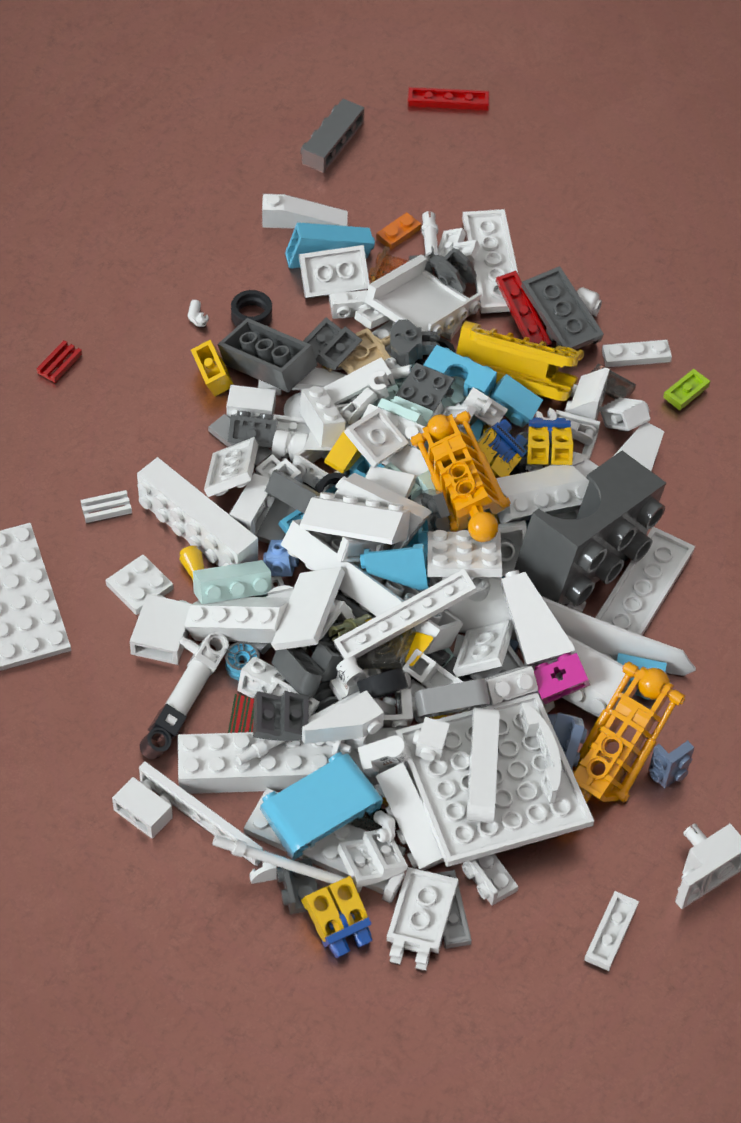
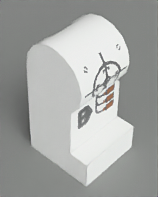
M354 656L344 659L337 665V677L330 681L329 686L339 701L359 691L357 682L365 679L366 674L364 670L358 667L357 659Z
M391 736L358 747L362 769L370 778L380 774L379 768L393 763H405L411 755L410 747L398 736Z

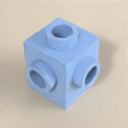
M271 540L267 552H264L263 561L270 569L271 576H292L295 567L299 565V558L289 555L288 550L281 546L283 540Z

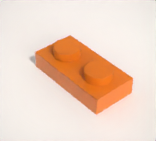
M406 212L378 231L376 239L389 250H392L420 231L422 224Z

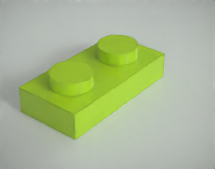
M693 369L666 390L663 398L681 410L710 386L711 381Z

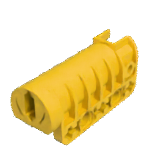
M465 321L462 326L456 354L468 357L482 366H488L496 371V383L507 374L534 394L559 401H566L571 396L573 385L577 384L578 381L577 376L560 372L559 367L577 366L578 360L580 361L584 357L583 350L576 351L573 348L559 345L556 348L547 347L544 341L536 344L530 342L529 337L521 340L514 338L513 333L509 332L507 335L499 334L495 328H492L490 331L481 329L480 324Z

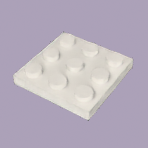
M436 530L428 532V577H450L465 569L469 577H502L500 532H497L491 541L483 543L474 540L469 535L468 530H460L458 532Z

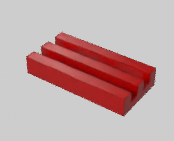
M63 340L37 367V373L56 383L81 357L82 349H75L74 345H68V342ZM71 353L72 355L63 363L64 359Z

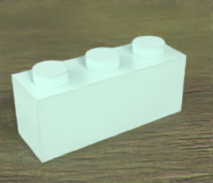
M263 560L193 571L194 594L201 604L264 595L272 589L271 571Z

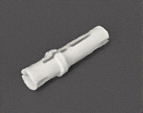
M429 211L424 212L422 215L423 225L421 229L425 242V257L428 262L430 256L439 255L436 216L431 212V217H429Z

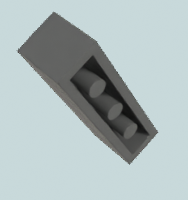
M342 99L338 105H335L331 114L324 118L319 129L313 132L310 140L303 144L301 148L302 164L324 173L364 123V107L346 99Z

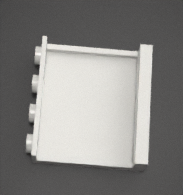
M423 255L417 256L369 284L365 303L394 322L408 319L416 327H422V331H436L439 335L447 329L450 330L458 322L464 321L469 315L475 314L481 306V292L468 298L451 286L442 284L437 277L424 270L427 258Z

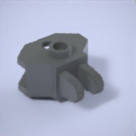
M452 248L445 257L434 255L429 259V263L435 268L434 273L440 282L446 286H451L464 294L466 289L465 284H473L476 280L477 274L470 260L459 249Z
M408 319L398 320L390 328L391 357L395 358L396 363L401 367L413 365L418 359H423L422 355L431 354L436 345L440 346L437 343L440 341L438 332L422 331V327H416Z

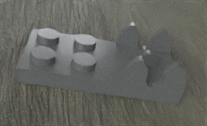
M560 266L522 282L521 287L547 327L546 332L551 342L556 341L557 346L570 347L575 350L591 343L601 342L604 333Z

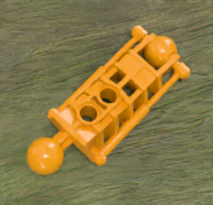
M465 410L457 414L455 418L452 414L448 416L443 414L434 415L428 421L427 426L422 428L424 433L412 436L410 441L413 446L419 447L430 471L431 480L436 491L443 493L450 513L448 516L450 531L457 532L468 528L469 535L474 540L482 543L491 541L499 531L498 521L493 515L505 510V508L510 506L511 502L508 497L504 496L485 453L481 451L468 423L471 421L469 412ZM458 425H463L467 434L461 432ZM425 441H428L429 444L428 452L424 446ZM489 508L492 514L484 512V510Z
M629 661L623 665L622 672L625 675L606 709L602 710L581 747L577 767H572L573 774L586 804L592 795L602 802L628 801L630 797L629 790L657 743L656 739L676 705L680 706L685 702V695L676 689L673 690L674 684L670 683L668 675L659 668L647 669L644 666L639 670L638 666ZM630 677H635L626 692L622 693ZM637 689H639L644 697L657 699L651 709L632 699ZM667 698H669L671 702L663 716L659 717L657 715ZM620 699L616 708L613 710V707L615 706L617 700ZM621 721L624 722L617 734L614 733ZM654 722H657L658 724L651 735L649 731ZM629 726L637 730L631 742L622 738ZM647 739L646 742L644 743L642 749L639 750L640 747L642 746L644 740ZM610 743H619V750L616 753H607V746ZM635 756H637L634 763L630 767V764L632 763L633 759L635 758ZM597 764H605L606 769L602 775L593 774V769ZM627 773L622 784H620L619 782L623 778L624 774Z

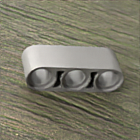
M476 679L414 692L418 718L435 717L490 705L486 679Z

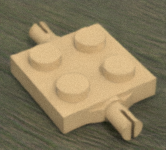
M369 328L355 333L362 339V342L339 367L344 369L347 374H350L381 357L385 362L386 359L391 358L385 350V347L390 345V335L379 339L372 334ZM326 367V369L328 370V372L333 371V369H330V368H327V367Z

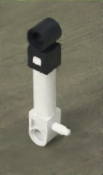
M212 632L199 645L185 637L180 639L179 643L192 652L193 656L169 699L159 710L148 728L149 733L140 742V751L146 758L157 759L170 747L171 740L176 737L187 718L186 715L197 696L228 650V640L223 634ZM210 644L216 648V651L210 647ZM152 740L157 741L159 747L154 746Z

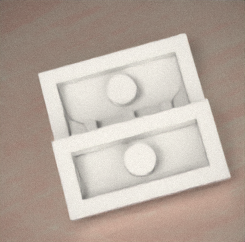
M378 830L364 832L363 839L340 842L338 844L337 851L356 888L384 881L407 870L408 865L395 840L393 839L389 843L380 842L377 839V836H380L377 833Z

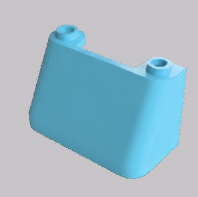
M428 521L424 522L404 548L372 552L370 548L364 549V554H360L361 568H366L368 574L418 591L430 588V577H428Z
M342 752L336 753L328 759V764L281 792L276 793L273 791L262 798L263 803L260 806V810L291 860L301 857L303 851L308 848V845L312 848L316 842L356 818H362L365 811L370 815L381 808L383 801L381 796L348 753L344 755Z

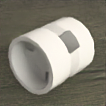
M277 429L273 439L271 455L273 454L278 460L290 458V461L293 462L294 455L304 448L308 434L295 433L291 435L290 431Z

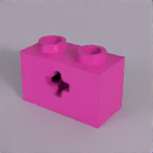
M577 653L563 654L554 663H542L534 668L538 691L544 705L590 686ZM561 673L563 680L559 681L556 674Z

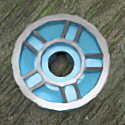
M237 642L228 648L225 655V666L231 678L239 681L241 669L253 657L260 658L259 651L253 644Z

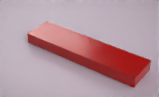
M409 87L408 107L489 111V91Z
M517 271L496 277V283L523 339L529 337L530 342L536 344L544 341L547 347H551L552 343L534 306L521 287L522 281Z

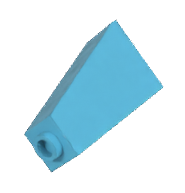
M297 222L285 255L289 268H300L299 254L364 245L365 257L367 259L371 250L374 249L375 239L372 237L370 228Z

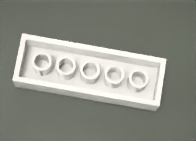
M157 457L137 473L139 502L142 507L151 510L159 521L167 523L174 533L184 537L190 546H197L209 562L215 563L220 567L258 561V537Z

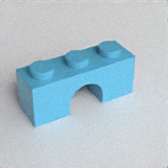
M436 345L424 363V366L450 377L458 376L465 379L463 396L465 397L468 396L473 387L489 396L496 385V371L488 366H482L468 357L460 356L448 348Z

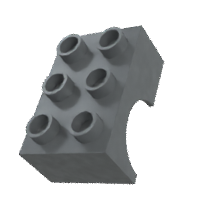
M623 450L587 474L586 478L589 480V484L576 519L558 518L545 513L539 508L532 513L514 571L519 570V574L526 572L542 597L564 606L569 602L579 606L590 596L597 581L602 580L606 584L610 583L620 573L624 561L630 558L634 562H638L650 549L653 540L647 536V532L658 523L665 512V506L659 501L666 482Z

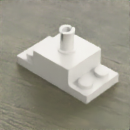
M696 823L692 824L693 828L689 826L684 831L683 835L688 838L694 847L689 850L682 872V882L678 888L675 901L681 909L741 871V835L731 823L708 838Z

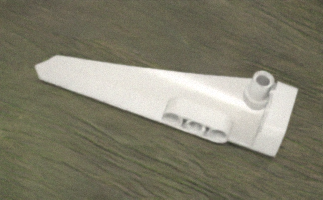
M470 577L477 588V592L446 609L463 622L459 632L465 634L467 630L507 620L512 621L501 585L502 578ZM542 597L567 635L600 653L610 655L615 661H617L618 653L667 663L665 673L685 676L696 671V667L689 660L684 650L630 632ZM513 629L511 639L518 641L515 629Z

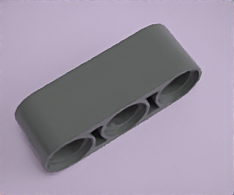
M302 647L276 650L272 660L274 667L296 692L301 695L314 697L324 675L322 669Z

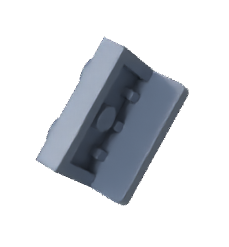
M558 713L553 729L572 769V767H577L580 753L577 751L579 744H584L587 729L584 728L582 718Z
M687 740L671 753H668L660 744L656 745L648 769L651 778L655 782L660 783L664 788L675 781H682L689 773L688 768L693 760L692 754L695 747Z

